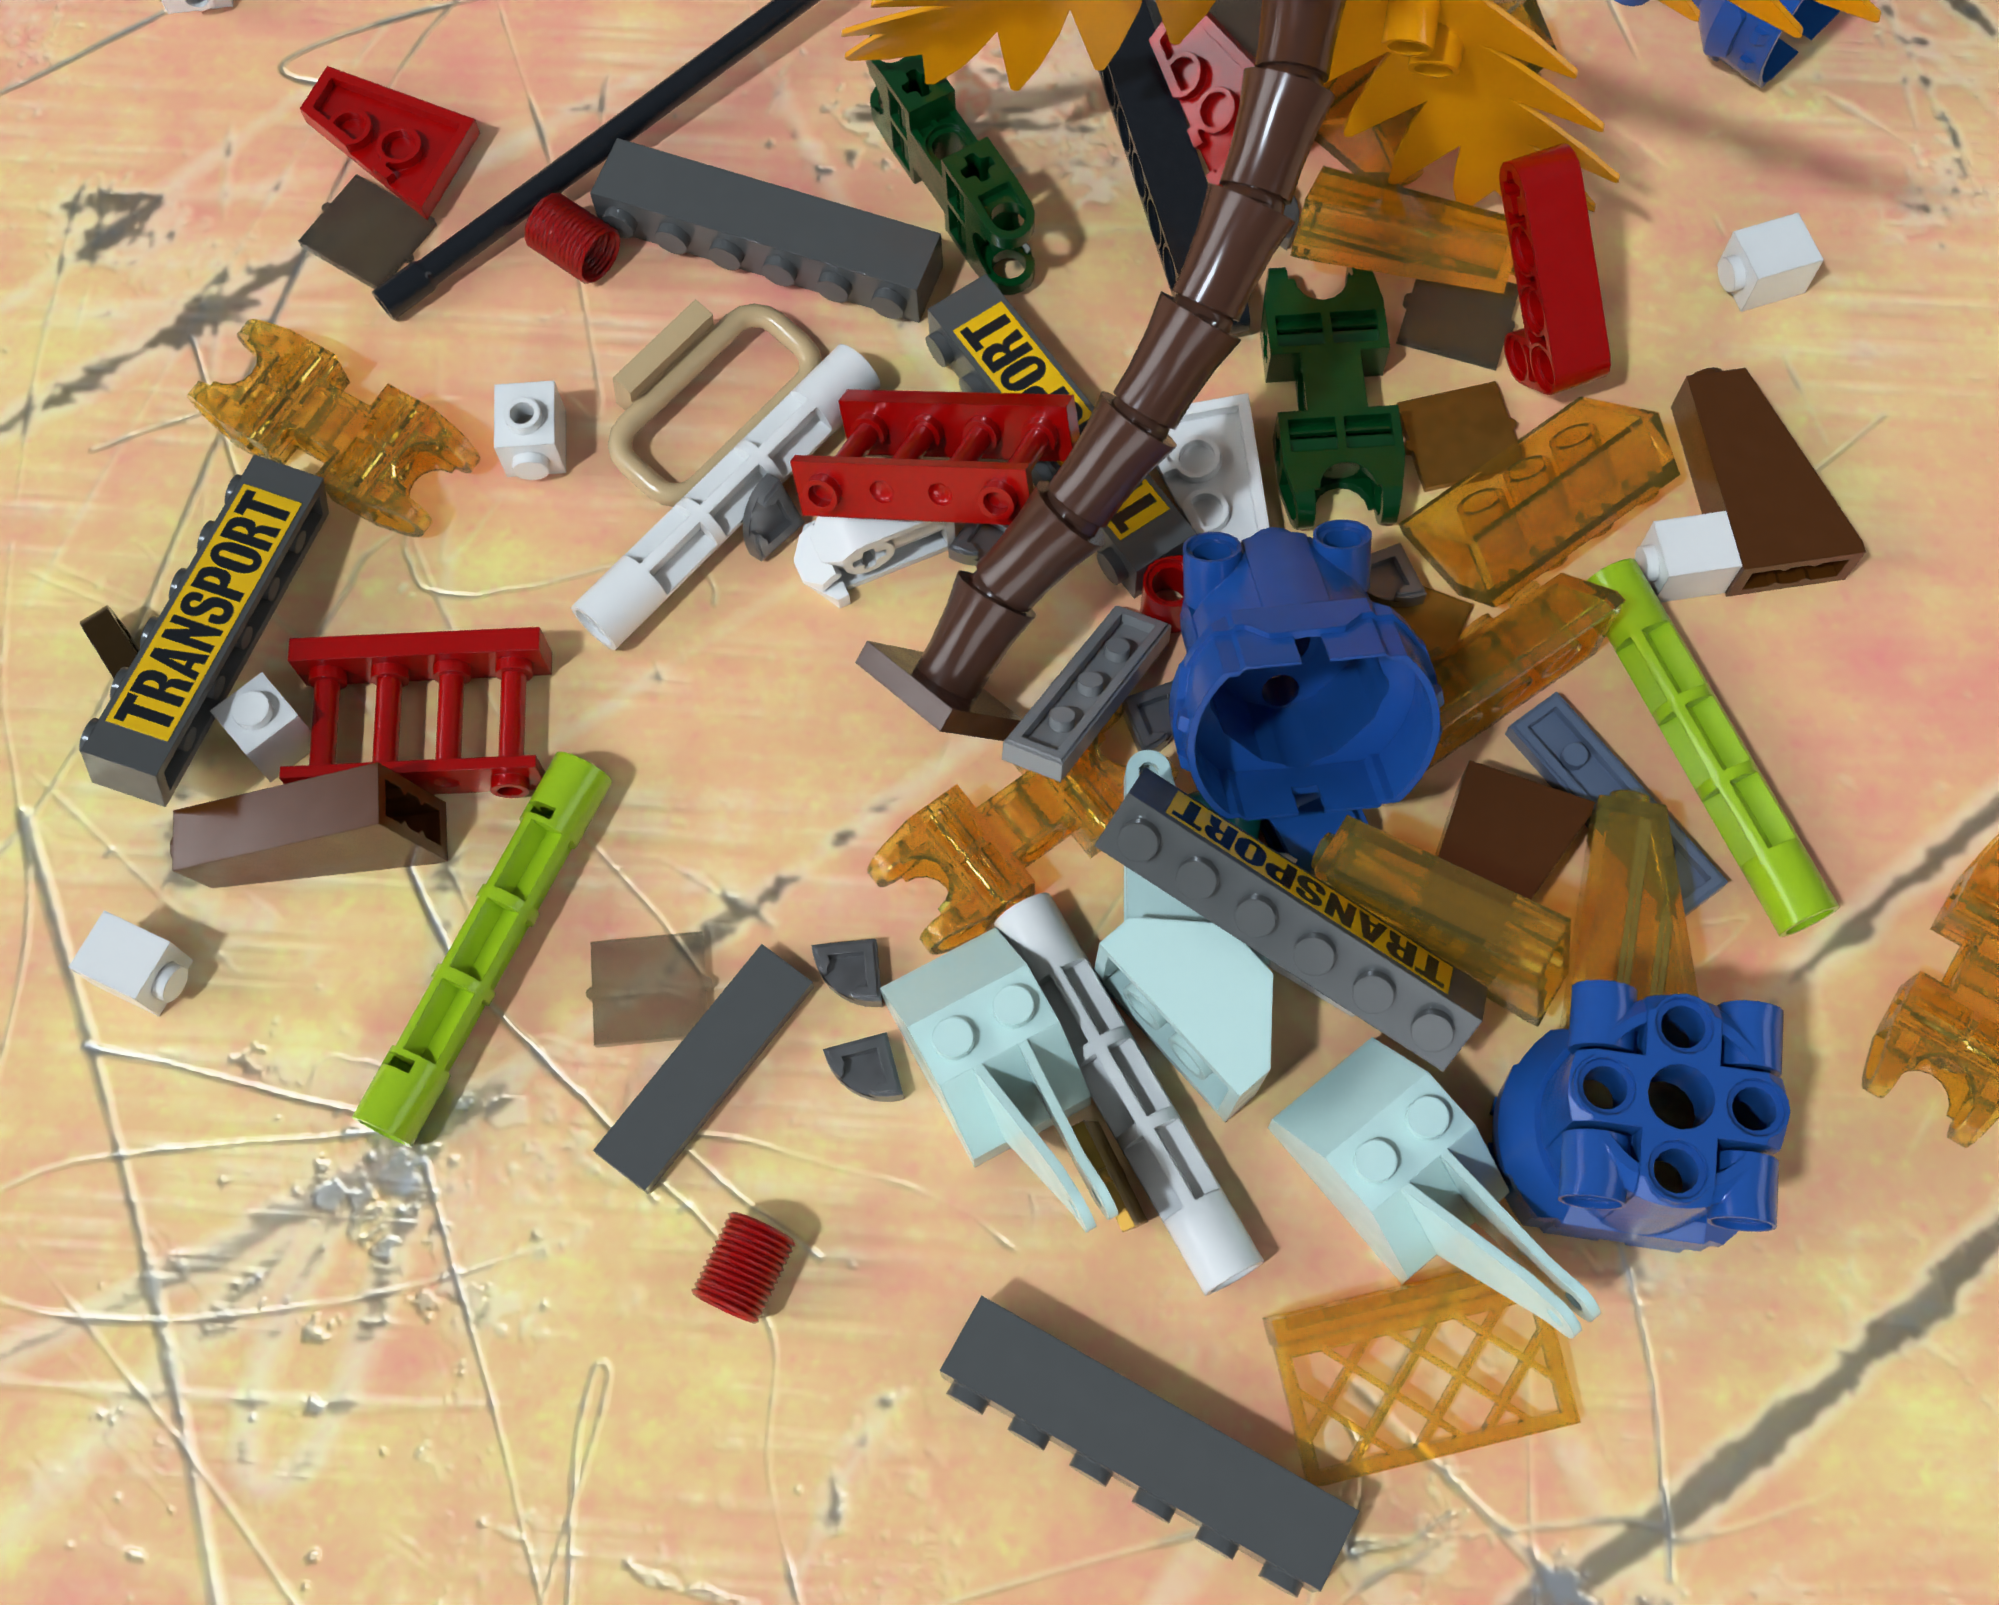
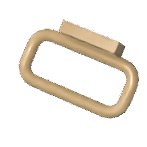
M695 299L613 377L616 403L625 412L619 416L610 430L608 449L612 462L628 480L649 498L661 505L674 507L822 362L818 347L797 325L771 306L755 303L739 306L714 325L713 314ZM753 327L766 330L796 356L799 361V370L796 375L689 479L681 483H672L663 479L633 451L632 441L635 435L743 331Z

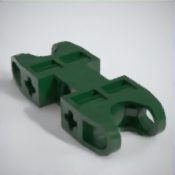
M922 55L904 57L893 63H886L881 60H865L869 74L876 85L870 97L871 115L875 125L913 183L917 184L923 181L945 214V229L979 278L987 274L1003 295H1014L1030 287L1035 277V260L1032 255V249L1027 243L1034 233L1035 211L1029 197L990 139L985 137L978 141L956 110L955 90L947 78H944L935 85H927L925 83ZM1018 214L1025 220L1022 226H1020ZM1014 258L1020 262L1025 270L1018 277L1007 279L998 276L994 272L993 267L1002 259Z
M1367 262L1348 263L1344 289L1335 297L1325 300L1313 299L1303 294L1297 287L1295 279H1288L1286 267L1268 268L1260 330L1265 382L1295 381L1298 411L1277 413L1272 438L1278 490L1290 524L1296 530L1313 529L1315 525L1316 502L1325 492L1337 488L1349 489L1357 493L1365 501L1367 509L1374 510L1375 518L1379 525L1396 524L1401 506L1405 467V449L1398 405L1368 407L1364 377L1383 375L1390 350L1384 300L1372 268Z

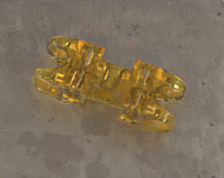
M248 320L237 333V337L242 345L257 357L256 366L251 374L241 381L230 384L213 381L209 385L198 381L187 394L188 399L201 415L236 447L252 456L257 455L284 465L297 449L324 463L316 473V476L324 478L325 490L332 501L376 526L410 537L423 536L433 523L430 515L410 498V490L414 482L423 474L431 471L443 470L453 473L457 469L463 473H471L481 460L479 453L463 433L434 408L389 383L371 405L362 402L344 392L350 384V380L334 353L290 329L262 320Z
M1123 703L1061 782L1014 764L1022 776L977 808L958 784H956L908 818L877 851L868 866L867 873L878 887H886L901 878L908 882L915 878L924 877L937 880L946 887L948 895L938 908L940 915L923 930L919 938L930 954L939 955L947 953L995 928V921L1006 910L1018 902L1035 895V880L1025 868L1072 835L1090 859L1101 852L1094 845L1124 800V776L1127 765L1111 762L1102 754L1099 747L1106 740L1104 733L1112 728L1124 714L1126 708ZM1165 756L1171 765L1172 775L1175 782L1179 774V769L1169 759L1168 756Z
M1999 833L1956 879L1930 930L1959 945L1942 981L1940 982L1920 971L1898 988L1872 1037L1862 1075V1088L1879 1099L1884 1098L1905 1072L1922 1071L1932 1075L1943 1085L1948 1095L1949 1107L1946 1116L1950 1117L1952 1121L1948 1128L1947 1137L1964 1148L1974 1144L1999 1118Z

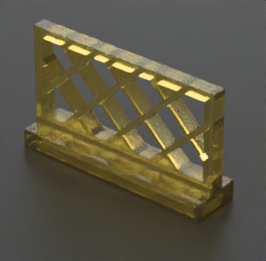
M1463 1270L1262 1318L1268 1343L1273 1347L1306 1481L1317 1487L1581 1423L1556 1329L1545 1320L1533 1314L1536 1330L1524 1352L1500 1339L1491 1332L1505 1307L1516 1305L1517 1303ZM1489 1311L1481 1326L1466 1317ZM1454 1320L1476 1334L1457 1369L1424 1349L1438 1323ZM1423 1327L1415 1342L1399 1333ZM1388 1336L1409 1349L1390 1385L1357 1366L1371 1339ZM1486 1341L1518 1360L1499 1396L1467 1376ZM1356 1343L1347 1359L1332 1350L1333 1348ZM1540 1347L1542 1348L1546 1367L1534 1360ZM1321 1352L1343 1366L1323 1402L1300 1389L1292 1358ZM1419 1357L1451 1376L1432 1412L1400 1393ZM1529 1368L1550 1380L1558 1408L1557 1411L1531 1417L1510 1403ZM1352 1372L1385 1393L1365 1429L1332 1409ZM1462 1384L1494 1403L1481 1428L1467 1433H1463L1442 1419ZM1303 1400L1318 1409L1310 1424H1308ZM1395 1400L1427 1419L1413 1446L1398 1450L1375 1436ZM1505 1411L1520 1419L1497 1425ZM1329 1416L1358 1434L1360 1438L1346 1462L1319 1468L1313 1440L1325 1419ZM1437 1427L1452 1435L1451 1437L1430 1441ZM1370 1443L1385 1451V1453L1362 1458Z

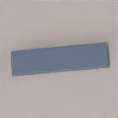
M1557 691L1509 725L1505 735L1552 788L1595 802L1592 814L1585 823L1586 827L1673 925L1706 902L1728 883L1723 875Z

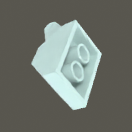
M1142 750L1135 753L1129 759L1124 776V799L1145 767L1176 786L1171 765L1163 754L1154 750ZM1124 866V922L1099 943L1094 967L1099 979L1112 999L1224 1122L1228 1121L1256 1095L1271 1069L1273 973L1267 967L1270 964V960Z
M996 927L880 987L882 998L974 1168L1012 1148L1074 1215L1086 1233L1096 1228V1223L1084 1198L1061 1162L1038 1135V1133L1054 1125L1100 1211L1107 1220L1119 1215L1106 1185L1084 1153L1067 1117L1091 1105V1093L1061 1023L1030 968Z
M1371 1037L1271 1119L1268 1126L1271 1133L1401 1284H1404L1438 1255L1545 1320L1568 1338L1572 1339L1582 1331L1581 1324L1574 1313L1588 1322H1592L1601 1314L1597 1302L1588 1290L1556 1263L1498 1203L1510 1191L1473 1121L1428 1071L1375 1038ZM1476 1223L1517 1262L1471 1229L1470 1226Z

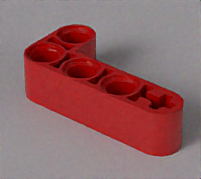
M1562 143L1503 162L1499 172L1500 190L1524 328L1507 333L1505 336L1504 352L1510 372L1520 384L1546 395H1552L1606 377L1611 368V355L1583 175L1576 153L1570 145Z

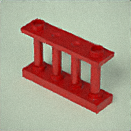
M847 389L838 400L847 439L835 456L794 455L790 460L803 516L1010 525L1034 490L1031 472L1037 462H1064L1080 437L1074 395ZM866 455H889L892 458H869ZM922 457H946V458H950V459H949V460H925V459H922ZM1004 459L1008 460V462H982L979 460Z
M540 627L289 638L288 662L306 686L314 688L309 765L280 766L279 779L284 784L378 762L433 795L491 792L498 797L520 798L528 795L529 790H536L545 774V770L536 755H524L526 683L533 676L552 675V651ZM497 677L501 680L498 756L461 758L464 684L469 683L474 678ZM435 680L439 683L435 759L398 761L402 687L407 686L409 681ZM373 683L377 687L372 762L335 764L340 690L346 688L347 684Z

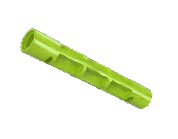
M1631 558L1620 560L1599 570L1583 583L1580 591L1779 937H1786L1804 930L1836 912L1840 908L1636 560Z
M557 752L520 816L519 820L521 822L487 883L481 886L475 896L477 901L442 963H438L431 975L433 979L396 1045L391 1046L351 1117L355 1121L395 1142L408 1147L413 1146L451 1077L449 1074L451 1067L485 1006H489L495 997L494 989L527 929L535 924L540 915L538 909L571 849H575L578 846L611 786L612 780L604 771L573 754L566 752Z

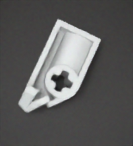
M817 516L816 521L814 520L803 526L797 543L794 564L805 585L838 608H842L851 604L848 590L948 551L949 546L956 538L955 523Z

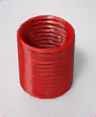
M552 193L542 198L533 208L525 225L524 237L527 246L584 284L593 283L602 278L612 267L619 252L620 236L618 230L561 193Z
M731 1212L728 1213L729 1219H726V1222H724L725 1227L721 1228L722 1233L718 1234L719 1240L715 1241L716 1246L712 1247L713 1252L709 1253L710 1258L706 1260L707 1265L703 1266L704 1271L700 1272L701 1277L697 1278V1282L694 1283L696 1288L691 1290L693 1295L700 1300L732 1316L756 1324L759 1323L758 1317L763 1316L762 1310L766 1309L765 1303L769 1302L768 1297L772 1296L771 1291L775 1290L774 1284L778 1283L777 1278L781 1277L780 1272L784 1271L783 1265L787 1264L786 1259L790 1258L789 1253L793 1252L792 1247L796 1245L791 1237L778 1229L745 1214Z

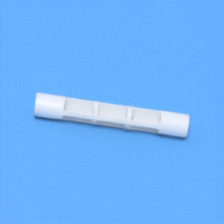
M839 344L572 605V612L579 622L609 649L616 650L743 524L744 512L749 497L756 485L767 473L780 479L783 484L793 474L790 460L794 455H812L843 425L838 400L847 389L878 390L880 388L878 375L869 362L853 348L845 344Z
M1046 892L1039 893L1018 902L997 918L994 927L999 930L1030 968L1061 1023L1093 1101L1204 1295L1213 1294L1258 1268L1264 1262L1262 1256L1052 896Z

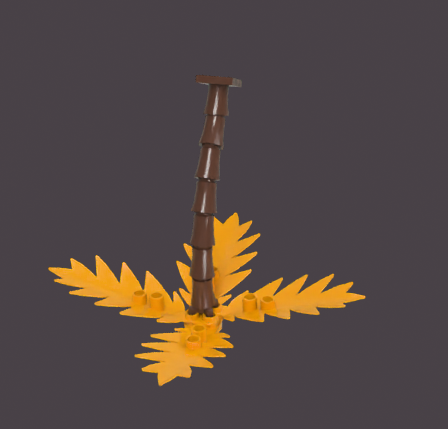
M872 0L871 8L923 7L886 15L843 28L841 37L872 35L845 52V59L848 61L890 60L922 55L925 83L927 85H935L966 65L998 32L1010 89L1019 91L1041 66L1059 37L1069 11L1072 13L1094 69L1102 71L1119 50L1140 10L1142 0ZM1155 0L1169 42L1174 45L1180 44L1210 11L1216 0ZM1262 0L1254 67L1245 68L1243 72L1237 119L1229 153L1219 182L1223 187L1212 183L1208 184L1195 235L1185 263L1172 292L1178 295L1172 297L1161 291L1144 336L1128 368L1113 391L1115 395L1105 391L1101 392L1084 430L1050 483L1047 481H1039L1019 514L999 540L977 563V570L974 573L958 571L947 605L925 651L921 652L867 641L855 663L940 732L1004 741L1022 718L987 692L984 686L1008 649L1035 618L1036 613L1032 609L1035 604L1073 568L1105 545L1106 540L1100 527L1106 528L1122 504L1146 476L1176 448L1177 444L1168 435L1170 429L1176 430L1189 406L1214 371L1240 343L1241 339L1230 332L1233 320L1240 321L1250 296L1269 261L1295 224V221L1283 215L1285 205H1290L1301 171L1317 132L1336 98L1330 90L1323 87L1324 84L1387 53L1374 69L1354 103L1343 134L1346 137H1353L1422 104L1413 116L1396 150L1388 183L1392 185L1398 184L1460 146L1455 165L1453 190L1457 210L1463 212L1493 191L1502 196L1499 172L1503 162L1562 143L1571 146L1576 153L1581 168L1613 183H1619L1620 174L1588 147L1536 109L1597 132H1604V122L1576 100L1515 58L1576 79L1578 69L1534 31L1492 0ZM1658 0L1695 22L1699 21L1700 10L1692 0ZM1728 0L1792 37H1802V25L1779 0ZM1814 0L1820 4L1874 23L1880 21L1881 11L1870 0ZM1585 191L1587 208L1589 211L1594 212L1596 203Z

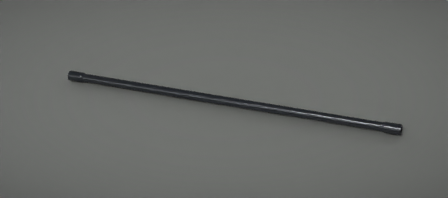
M771 0L422 259L411 262L374 289L372 294L392 320L397 319L431 294L440 282L527 219L533 208L542 198L552 193H562L608 158L617 138L631 142L821 0Z

